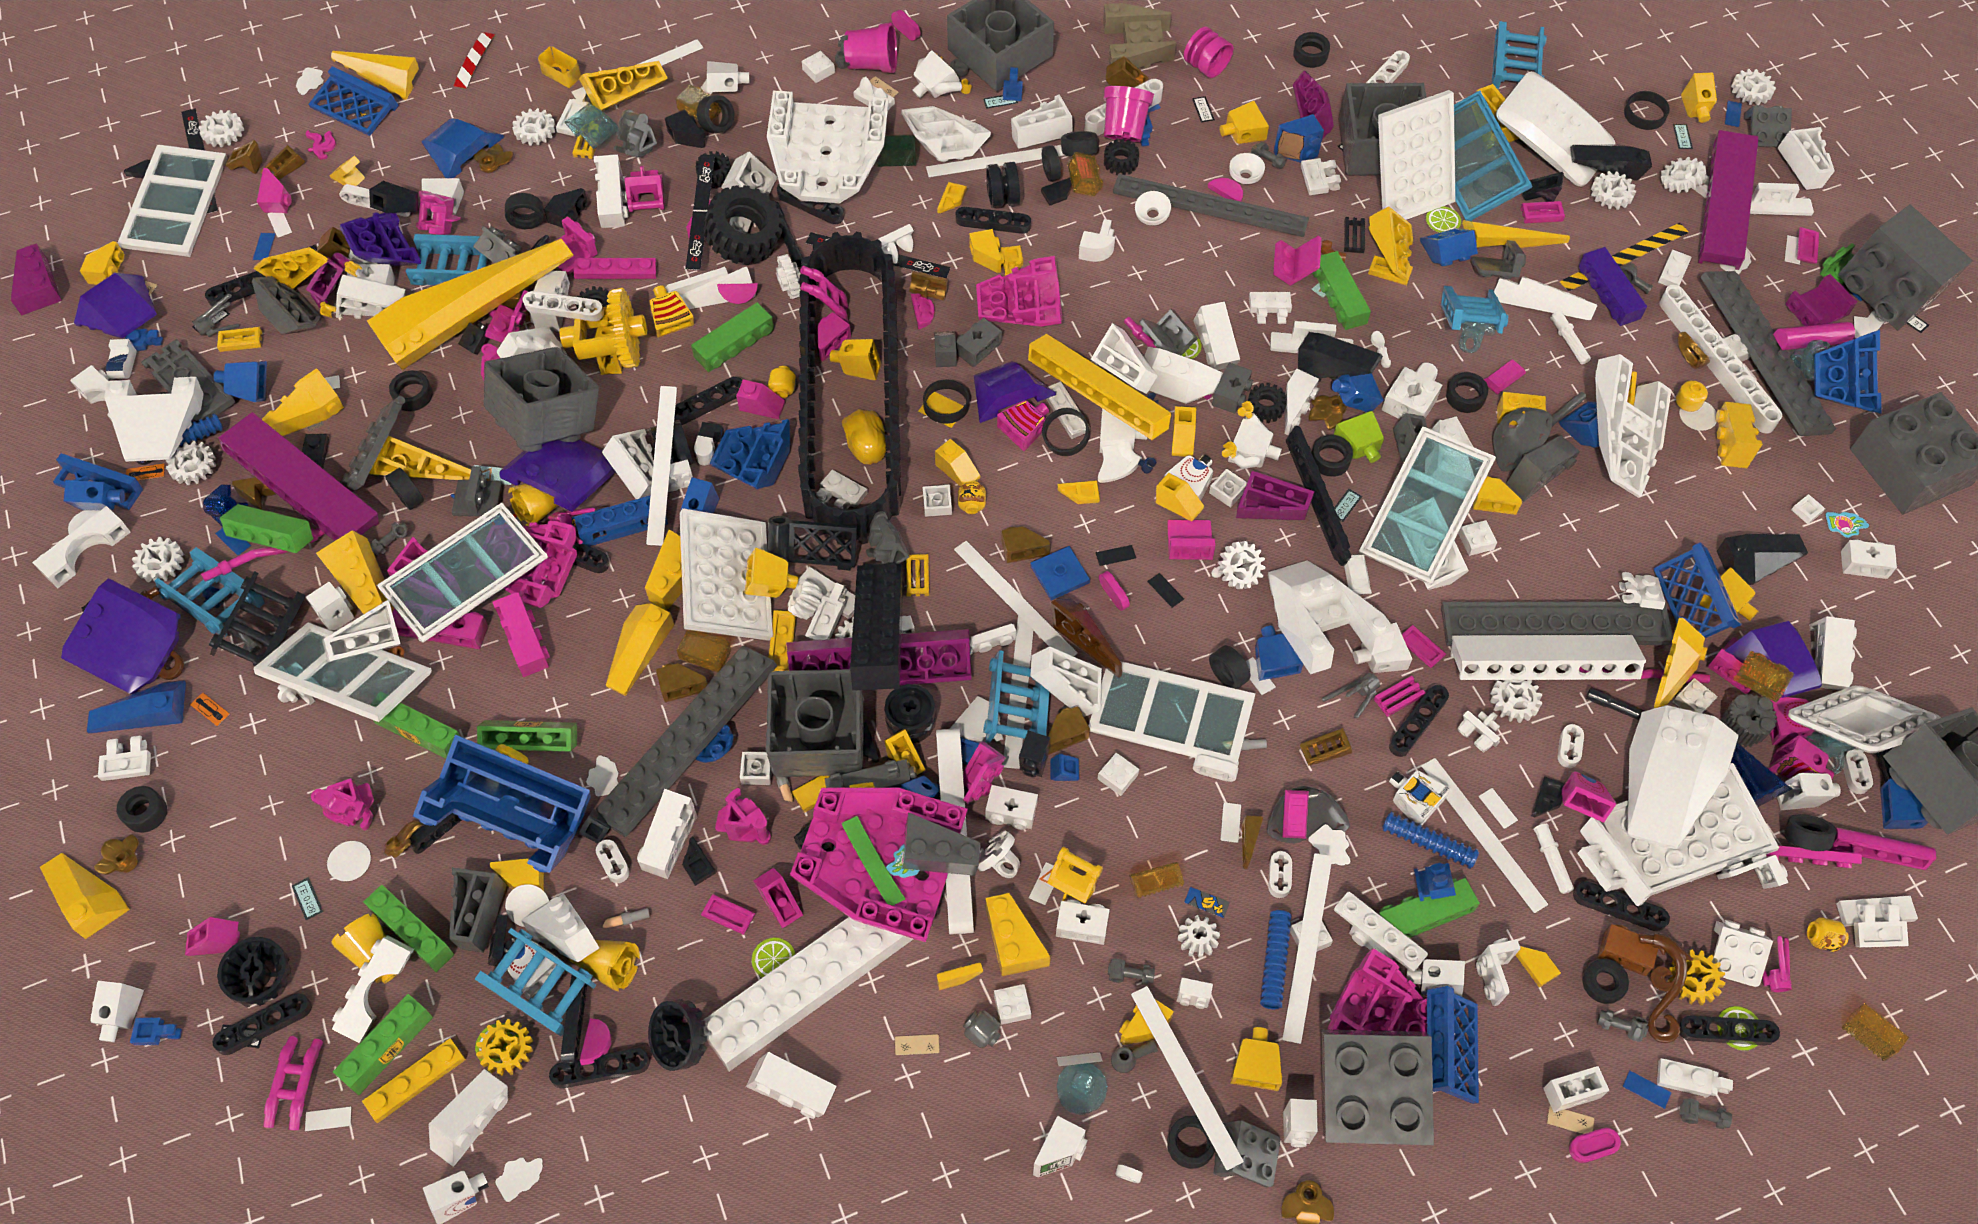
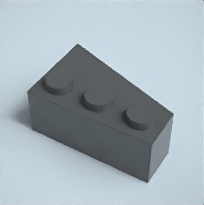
M908 812L905 826L902 869L976 875L979 867L980 842Z
M452 867L454 885L451 889L453 910H451L450 940L462 950L484 953L507 884L496 873Z

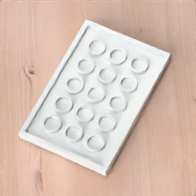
M1447 90L1379 114L1382 210L1389 206L1407 220L1454 203V93Z
M682 508L680 512L684 629L770 641L773 637L771 598L745 594L747 558L755 547L768 552L766 522Z
M1733 763L1729 766L1726 778L1720 783L1712 799L1710 798L1703 812L1697 817L1693 827L1678 849L1629 837L1628 801L1617 804L1604 823L1601 822L1652 888L1653 893L1650 896L1722 871L1736 863L1750 861L1752 857L1757 855L1769 854L1779 849L1776 840Z

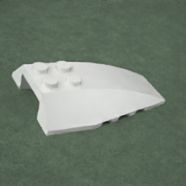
M1668 705L1642 712L1629 749L1628 836L1678 849L1693 827L1697 817L1703 812L1710 798L1712 799L1718 786L1726 778L1739 735L1715 716Z

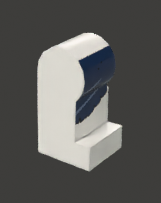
M129 339L110 340L109 348L111 351L109 361L106 364L107 376L109 379H128L131 376L137 351Z

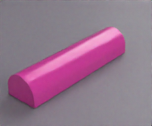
M1850 322L1781 328L1777 329L1773 335L1782 350L1845 343L1853 340L1855 328Z
M1836 827L1833 846L1829 849L1836 852L1862 854V857L1921 870H1927L1937 859L1936 850L1933 847Z

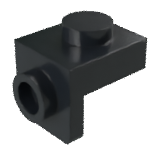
M469 322L458 344L471 353L478 355L487 338L485 334L488 327L480 322L478 325Z

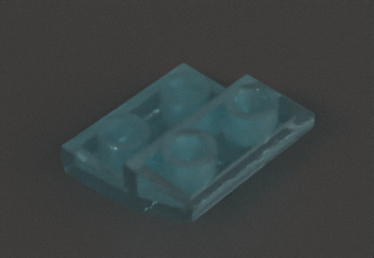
M587 104L564 122L576 137L582 135L593 149L614 135L619 128L609 116L591 104Z

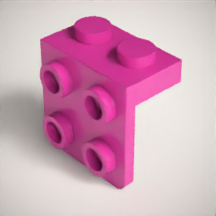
M567 216L562 220L565 235L559 239L564 241L574 256L557 268L560 271H566L567 275L574 271V258H593L598 253L594 236L590 232H585L577 221L574 222Z
M985 742L979 744L963 772V784L969 789L963 799L966 803L973 800L977 801L980 797L987 796L991 790V782L994 777H998L1004 768L1002 763L1006 757Z

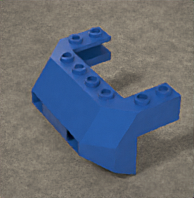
M455 735L440 777L422 790L413 817L420 819L419 821L425 825L436 826L451 813L459 815L458 817L461 820L481 824L483 829L498 831L507 839H517L524 842L529 848L538 849L528 859L527 864L532 865L539 872L550 873L564 858L581 824L591 798V793L589 789Z

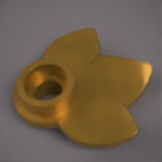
M498 143L487 151L481 149L474 154V159L479 163L481 171L486 173L493 172L499 166L507 164L513 157L512 151L503 152L502 147Z
M1318 396L1315 400L1311 401L1314 407L1310 410L1309 421L1325 420L1327 429H1334L1338 423L1343 421V414L1348 406L1343 403L1341 396Z
M413 820L406 824L397 837L393 836L386 842L384 853L387 856L391 855L393 858L398 857L411 845L409 838L422 823Z
M130 834L123 841L109 839L104 842L101 847L103 858L94 866V869L105 875L114 871L123 873L132 871L138 863L135 853L139 845L138 839Z
M1305 1180L1297 1186L1296 1192L1285 1197L1281 1207V1215L1286 1219L1296 1217L1297 1224H1319L1320 1219L1333 1221L1334 1207L1331 1201L1322 1195V1190L1316 1182ZM1305 1190L1312 1192V1199H1307L1304 1196Z

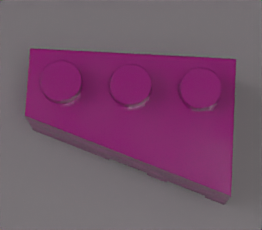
M36 243L17 250L11 302L19 313L25 315L62 301L48 259Z
M1252 471L1239 503L1236 518L1305 520L1314 491Z

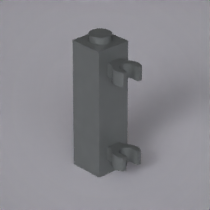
M907 759L897 762L893 760L872 768L842 775L840 773L830 775L829 778H825L826 788H849V785L874 782L875 788H901L902 784L916 779L917 772L915 766H911Z

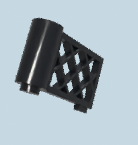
M785 516L769 518L768 553L785 559L787 562L837 566V570L851 571V567L855 568L857 525L790 520ZM795 527L804 528L809 534L801 539L795 533ZM820 529L826 530L830 534L824 541L816 534ZM842 531L852 532V538L846 543L838 536ZM811 536L819 543L813 550L805 543ZM833 538L841 545L836 551H833L827 545ZM801 545L808 554L805 556H795V549ZM823 547L830 555L827 558H820L815 552ZM845 549L851 555V560H842L837 554Z

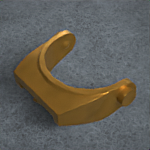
M1687 332L1679 333V349L1684 359L1692 368L1698 369L1710 363L1709 357L1705 355ZM1692 349L1699 356V360L1692 354Z

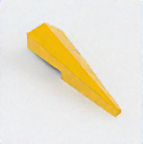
M332 51L331 56L332 61H338L345 68L353 69L358 75L372 83L384 86L392 94L395 92L403 100H407L414 88L412 80L419 70L415 57Z
M1463 220L1462 223L1464 229L1475 231L1477 247L1505 245L1507 240L1515 241L1520 248L1568 243L1570 240L1569 235Z
M388 435L369 474L388 475L400 467L409 477L469 480L471 469Z

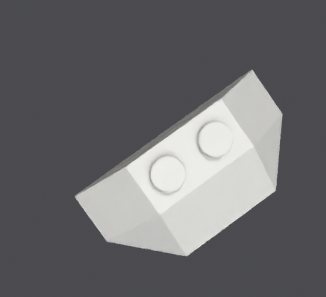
M1148 347L1144 356L1158 376L1149 391L1185 404L1198 400L1208 394H1213L1223 374L1198 361L1160 348Z

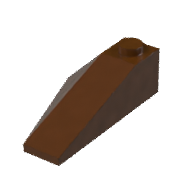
M1072 599L1053 600L1051 602L1053 628L1120 678L1122 676V663L1086 608L1081 603H1076Z

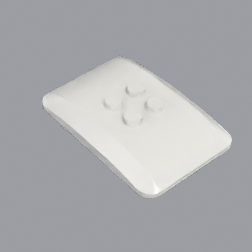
M1528 72L1496 112L1497 119L1559 172H1563L1566 178L1579 187L1585 186L1598 169L1574 163L1570 147L1572 145L1615 144L1614 138L1584 108L1536 72Z
M1856 685L1793 708L1788 713V717L1796 723L1867 753H1877L1902 745L1903 740L1924 724L1941 718L1939 715L1881 692Z

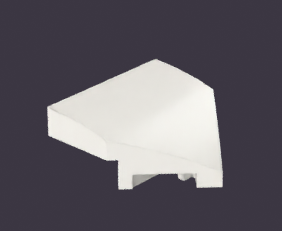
M977 696L950 729L959 728L960 737L979 744L986 741V733H983L985 720L988 718L989 701ZM998 714V722H997V724H1000V720H1001V719H1000V716H999V714ZM997 733L993 739L996 741L1003 740V734Z

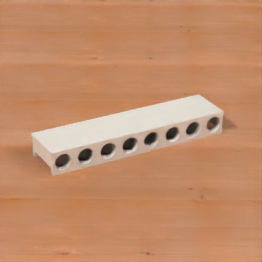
M1633 635L1452 636L1453 641L1450 653L1458 666L1460 680L1641 679L1644 663H1646V659ZM1633 664L1636 671L1627 673L1625 671L1626 666ZM1466 666H1468V668H1469L1470 670L1475 671V672H1474V673H1466V672L1464 671V669H1465ZM1490 666L1493 670L1498 672L1489 673L1487 669ZM1513 666L1514 669L1521 672L1512 673L1510 671V668ZM1536 666L1537 669L1544 672L1535 673L1533 671V668ZM1559 667L1561 670H1564V671H1567V672H1565V673H1558V672L1556 671V668ZM1582 667L1584 670H1587L1589 672L1581 673L1579 671V668ZM1604 667L1605 669L1610 670L1612 672L1604 673L1602 671V668Z

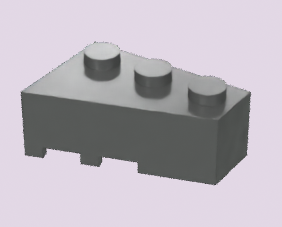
M1560 435L1524 455L1506 485L1524 502L1555 477L1559 476L1564 470L1571 469L1577 462L1575 458L1580 451Z

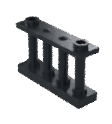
M254 571L251 578L246 576L241 589L244 591L220 634L215 633L209 643V646L212 647L210 655L214 656L218 648H221L252 662L253 666L258 665L280 646L306 595L297 591L294 598L291 596L289 598L255 583L259 573ZM250 590L283 605L284 609H287L284 617L281 615L278 617L245 602ZM241 609L273 624V627L277 628L274 636L271 634L265 635L235 621L234 619L239 610ZM230 628L263 643V646L267 649L263 655L260 653L257 655L223 639Z

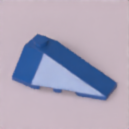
M186 682L160 683L90 710L87 724L88 734L182 723Z

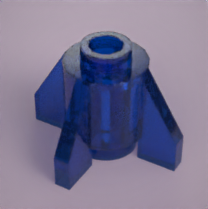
M221 484L205 497L203 509L207 515H210L222 526L220 517L237 504L248 506V503L236 502L231 497V485Z

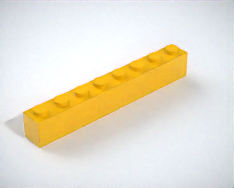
M1045 334L1029 344L1028 360L1149 439L1153 440L1169 429L1171 412L1050 335Z

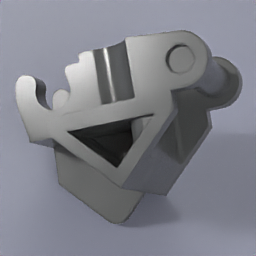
M630 109L624 110L618 122L619 128L616 134L618 135L617 139L623 141V146H614V150L640 158L653 150L652 146L656 145L657 142L651 126L647 125L648 116L646 114H636Z
M883 511L877 512L870 524V534L868 536L870 546H876V548L867 549V556L875 558L876 561H882L879 564H899L909 558V550L904 545L898 530L888 520L886 513Z

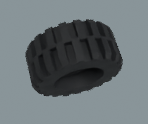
M739 185L732 186L731 189L729 187L722 189L721 193L718 192L713 197V200L710 201L703 230L704 235L707 237L708 245H712V250L716 254L720 253L721 258L725 260L730 259L735 264H738V262H741L743 265H749L750 262L757 264L761 262V259L766 260L769 258L770 254L775 251L782 233L783 219L781 210L777 209L778 205L774 200H770L768 194L761 193V190L757 188L751 189L750 186L743 185V187H739ZM731 217L747 218L756 224L760 232L754 234L741 233L735 230L728 223L727 219Z

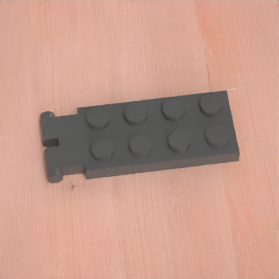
M177 339L163 347L161 355L155 352L141 361L146 369L151 367L153 370L151 374L169 394L172 392L174 378L197 377L203 391V400L199 414H195L193 417L196 423L199 422V419L205 420L207 416L209 418L212 417V414L218 415L236 403L231 395L224 393V388L214 381V377L187 349L182 351L179 348L182 345Z
M398 396L382 408L376 422H371L368 426L366 439H363L358 445V455L354 456L349 463L351 468L349 473H346L340 481L351 492L363 486L398 417L397 415L402 405L405 403L404 397Z

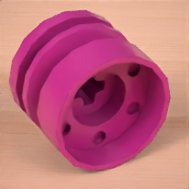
M1205 26L1197 30L1190 38L1183 57L1187 63L1198 68L1204 75L1214 78L1230 62L1234 47L1232 43L1221 36L1219 37L1216 32Z

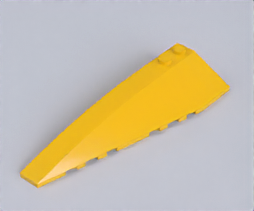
M559 239L402 297L367 320V322L396 364L404 370L465 329L469 322L474 323L574 255L564 241Z

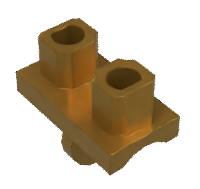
M913 271L911 273L909 292L921 294L923 298L928 296L944 300L948 280Z

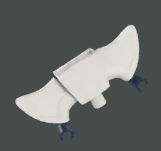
M1149 393L1147 398L1153 401L1156 394ZM1103 408L1099 453L1103 454L1104 460L1098 475V482L1104 483L1119 480L1130 475L1138 466H1141L1144 473H1150L1153 470L1152 467L1157 463L1156 460L1149 457L1144 461L1142 457L1133 451L1135 439L1147 440V437Z

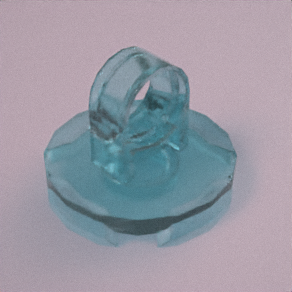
M1461 323L1463 332L1459 341V347L1465 353L1476 352L1480 348L1483 336H1495L1496 328L1493 324ZM1468 338L1474 340V346L1470 350L1465 345Z
M1812 340L1805 349H1796L1790 355V358L1802 370L1805 379L1814 381V354L1831 347L1828 342L1823 340ZM1795 356L1800 357L1802 362H1799Z
M1824 734L1809 735L1808 738H1805L1828 754L1829 759L1831 757L1835 758V766L1829 769L1834 772V775L1840 773L1844 768V752L1856 749Z
M1093 1064L1069 1065L1059 1075L1056 1089L1058 1098L1064 1108L1071 1113L1085 1115L1101 1107L1105 1101L1107 1083L1101 1070Z

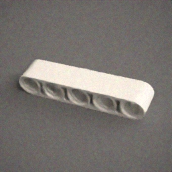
M1150 79L1135 87L1154 93L1152 106L1149 108L1161 102L1163 83L1159 79ZM1106 103L1086 114L1084 131L1096 133L1097 136L1104 133Z

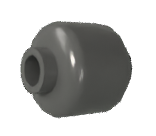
M984 1010L978 1013L974 1011L963 1025L965 1028L964 1036L979 1048H984L988 1044L992 1047L1001 1036L998 1033L1000 1028L999 1021Z

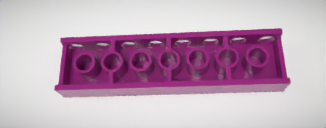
M1723 130L1718 131L1712 148L1708 183L1709 193L1706 196L1698 259L1699 264L1707 261L1735 266V270H1739L1745 260L1759 136Z
M253 412L218 437L222 450L332 540L336 541L352 530L362 535L373 525L377 526L379 524L378 513Z
M969 629L902 634L900 685L971 680ZM852 638L786 642L789 671L850 669ZM912 676H921L918 678H910Z

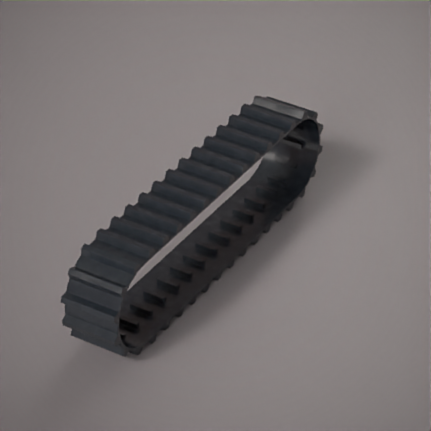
M857 231L853 235L844 236L835 232L832 233L831 239L823 243L815 241L812 244L813 251L810 256L803 257L801 263L802 266L819 270L825 278L839 271L860 270L872 274L882 282L883 329L888 331L883 332L884 364H888L884 365V379L889 381L884 383L885 398H889V400H884L885 416H889L885 417V431L890 433V435H885L886 451H890V453H885L886 469H891V471H886L887 489L885 488L881 497L872 504L859 509L842 510L827 506L816 498L815 491H811V489H816L814 474H811V471H816L814 456H812V453H816L814 438H812V436H816L814 420H812V418H816L814 402H812L816 401L814 385H812L816 384L815 371L812 368L816 367L815 354L812 351L816 350L814 333H816L814 317H816L814 303L816 297L801 290L799 291L801 303L799 308L801 324H799L801 341H799L801 358H799L801 373L799 375V385L801 392L799 393L800 428H798L800 446H798L800 464L798 465L805 518L821 523L857 525V540L862 544H866L870 534V524L877 512H885L888 520L900 513L901 457L895 272L893 270L892 255L884 254L880 240L870 241L863 238L861 232ZM800 274V286L803 282L816 286L819 284V282L809 278V276ZM820 529L816 533L819 536L824 534H828L830 536V534L826 530ZM842 531L838 536L846 542L852 538V532Z

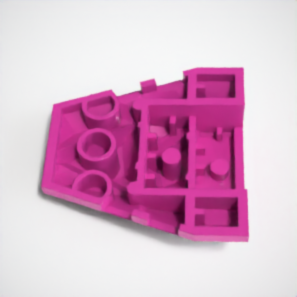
M1055 256L1033 259L1029 261V266L1019 270L1018 267L1011 269L1012 273L1002 277L999 274L976 284L979 320L984 317L988 321L1040 327L1062 323L1060 287Z
M548 521V524L539 525L534 522L529 523V526H523L541 549L547 553L548 558L503 589L511 594L519 592L524 604L538 608L548 604L550 598L558 597L577 556V551L573 548L576 541V530L573 525L558 521ZM508 525L492 526L482 548L504 575L533 556L531 551ZM478 558L475 567L493 581H496L495 577Z
M1372 948L1362 960L1359 968H1356L1351 974L1330 1015L1331 1022L1328 1030L1427 1032V998L1424 999L1415 989L1416 985L1411 980H1407L1398 970L1400 967L1395 961Z

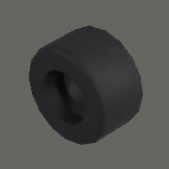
M138 786L126 791L120 797L116 813L119 819L132 831L139 833L150 832L164 821L167 815V804L151 787ZM149 803L144 813L135 816L136 810L141 805Z

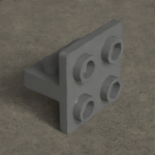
M485 226L481 228L484 232L473 246L494 263L523 253L520 251L522 249L520 245L513 240L505 239L506 235L492 226L490 228Z
M472 466L469 480H458L452 515L482 516L499 504L502 487L501 481H487L486 475L482 474L481 466Z

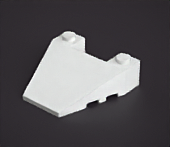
M197 377L174 378L171 394L137 395L130 380L107 381L104 398L125 461L166 460L172 458L183 440V433L191 427V420L201 410L203 391Z

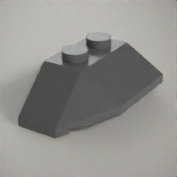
M272 276L253 278L252 283L259 310L281 334L300 332L316 327L321 316L299 292L283 283L277 282V279Z

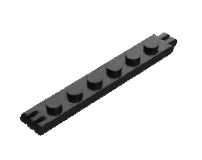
M1294 426L1286 439V444L1304 488L1314 491L1311 505L1334 560L1338 561L1339 565L1345 566L1351 558L1348 537L1343 530L1340 518L1333 506V501L1328 494L1326 484L1321 477L1318 465L1315 463L1311 448L1308 446L1301 427Z

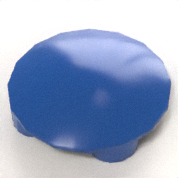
M724 725L695 759L704 763L713 762L729 752L734 739L730 727Z

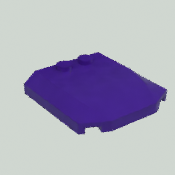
M555 440L543 443V447L538 451L521 452L499 471L501 479L514 485H520L523 482L554 497V504L573 512L616 471L603 455V450L581 440L575 442Z
M108 578L98 586L63 645L61 658L129 694L137 693L138 689L156 680L179 640V632L177 631L178 619L181 618V615Z

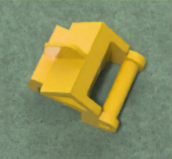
M1063 846L1047 883L1065 893L1062 901H1066L1069 896H1072L1086 904L1095 892L1096 882L1103 871V867L1085 861L1069 852L1068 848ZM1076 866L1087 873L1082 876L1072 870Z

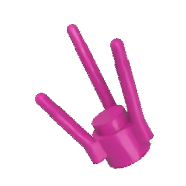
M595 508L574 510L573 512L566 511L565 513L555 512L549 515L548 519L571 525L572 516L594 512ZM576 536L575 542L582 544L583 541Z
M1782 936L1777 937L1780 969L1771 970L1769 976H1767L1764 970L1762 976L1764 986H1770L1771 992L1775 993L1792 990L1789 939L1784 938L1783 946Z

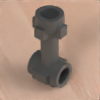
M846 35L838 40V47H841V49L835 55V63L840 69H846L850 64L849 62L846 63L844 56V40H848Z
M1260 142L1252 147L1251 154L1268 159L1273 162L1272 165L1277 169H1282L1285 166L1287 159L1280 153L1275 155L1268 151L1269 146L1267 143Z
M394 522L391 524V531L379 541L374 538L370 544L372 551L377 556L380 553L384 554L386 552L384 547L394 539L407 536L408 527L405 523Z
M237 617L234 619L235 621L243 625H246V623L242 619H239ZM229 628L228 631L232 636L241 638L245 643L244 649L254 654L261 651V642Z
M1112 959L1111 964L1108 965L1107 975H1109V980L1112 982L1121 983L1124 981V977L1142 979L1143 985L1154 982L1155 969L1150 968L1149 965H1144L1143 969L1125 967L1126 962L1122 959Z
M1601 1010L1597 1025L1602 1026L1606 1030L1612 1026L1628 1031V1038L1637 1042H1641L1643 1037H1646L1649 1029L1646 1019L1634 1016L1630 1022L1614 1017L1611 1010Z
M1683 1099V1103L1680 1104L1679 1115H1682V1121L1685 1123L1697 1124L1699 1118L1716 1123V1128L1719 1129L1730 1128L1732 1114L1726 1112V1109L1718 1108L1717 1112L1699 1108V1101L1694 1099Z

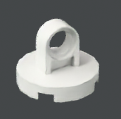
M1005 830L998 833L988 841L990 845L985 851L982 848L980 849L979 871H985L993 867L1005 878H1013L1020 868V861L1010 851L1015 838ZM1003 863H1010L1014 869L1009 870L1005 868Z

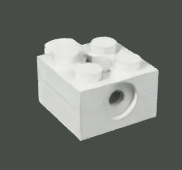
M1422 363L1416 372L1404 367L1387 393L1382 411L1398 419H1401L1405 413L1420 415L1426 418L1436 403L1442 388V384L1435 381L1437 368L1431 363Z

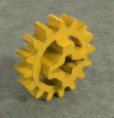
M1690 950L1688 955L1693 958V961L1686 960L1688 965L1687 977L1679 999L1682 1000L1686 996L1689 998L1688 1001L1691 1005L1695 1000H1698L1699 1005H1703L1705 998L1711 1003L1715 999L1714 995L1719 996L1722 993L1719 988H1723L1726 982L1720 980V978L1725 976V972L1718 971L1721 963L1714 964L1712 962L1713 955L1705 958L1704 951L1701 950L1698 955H1695V952ZM1675 966L1669 968L1673 976L1668 979V982H1672L1674 979ZM1693 973H1695L1696 977H1701L1702 979L1698 982L1697 978H1692ZM1713 982L1711 989L1705 991L1706 983Z
M507 1019L505 1025H503L500 1020H497L495 1028L488 1025L487 1029L489 1032L487 1034L480 1033L484 1040L483 1042L476 1043V1046L482 1049L476 1055L479 1059H483L480 1064L483 1067L488 1066V1071L491 1074L497 1069L499 1076H503L505 1070L510 1075H513V1068L517 1067L519 1070H522L521 1062L530 1061L526 1054L533 1052V1048L528 1046V1044L533 1042L531 1036H527L529 1031L526 1027L521 1029L522 1025L520 1022L517 1021L513 1025L512 1021ZM507 1032H513L519 1037H510ZM507 1043L506 1051L502 1052L503 1044ZM491 1058H500L503 1063L494 1062Z

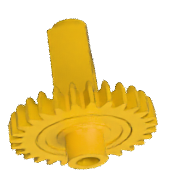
M616 288L609 291L607 302L611 304L603 307L604 315L600 320L575 319L574 326L560 328V339L563 348L574 347L578 360L617 354L621 355L618 357V360L623 367L632 368L639 366L640 341L638 337L647 335V326L643 314L634 316V310L625 288ZM614 325V328L610 329V331L615 332V335L586 339L587 329Z

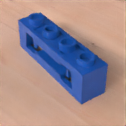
M651 495L575 516L574 519L579 537L583 541L582 544L593 546L648 530L647 518H649ZM665 517V525H667L668 521L667 517ZM640 520H643V522L647 524L641 525ZM599 532L600 536H602L593 539V533Z

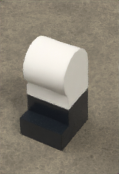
M702 422L694 446L696 460L699 464H710L716 444L721 441L724 435L723 425Z

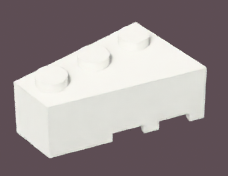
M1059 94L1054 97L1055 100L1049 103H1041L1040 107L1032 111L1029 109L1011 119L1012 138L1018 149L1061 139L1064 134L1072 132V115Z
M342 275L337 292L336 318H342L343 315H354L355 319H361L362 316H375L400 298L405 297V289L381 284L376 281L360 279L355 276Z
M389 600L322 640L328 663L400 644Z
M1826 616L1809 624L1810 631H1814L1815 642L1812 641L1810 645L1816 654L1814 662L1822 682L1820 688L1841 691L1849 688L1852 684L1853 672H1851V663L1855 658L1853 641L1857 634V629L1854 627L1855 620Z
M664 789L644 846L640 849L637 856L641 870L666 879L669 878L697 819V814L690 797Z

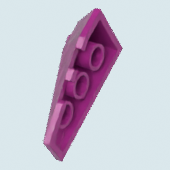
M1303 71L1293 83L1300 117L1314 114L1324 129V138L1331 132L1334 126L1328 93L1306 71Z

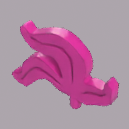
M309 130L306 131V137L314 141L313 148H308V151L314 152L320 160L328 158L323 152L332 151L336 146V141L332 137V131L324 134L326 141L323 143V138L320 134L310 133Z

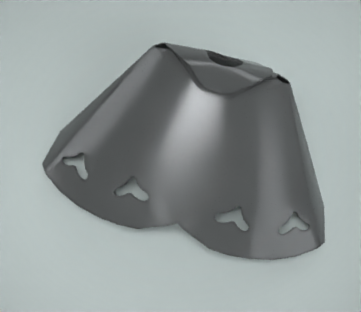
M1523 407L1510 412L1502 418L1493 436L1494 453L1501 471L1505 472L1516 469L1521 462L1522 454L1530 453L1545 443L1552 427V415L1542 409ZM1514 420L1518 424L1516 428H1510L1509 423Z
M1308 786L1292 789L1309 791L1306 839L1325 824L1332 830H1336L1337 823L1344 824L1337 829L1343 832L1350 827L1347 815L1331 795ZM1283 795L1276 804L1269 819L1267 834L1281 842L1299 843L1306 839L1282 837L1285 800ZM1278 828V831H1279L1281 834H1278L1276 831L1273 832L1272 830Z

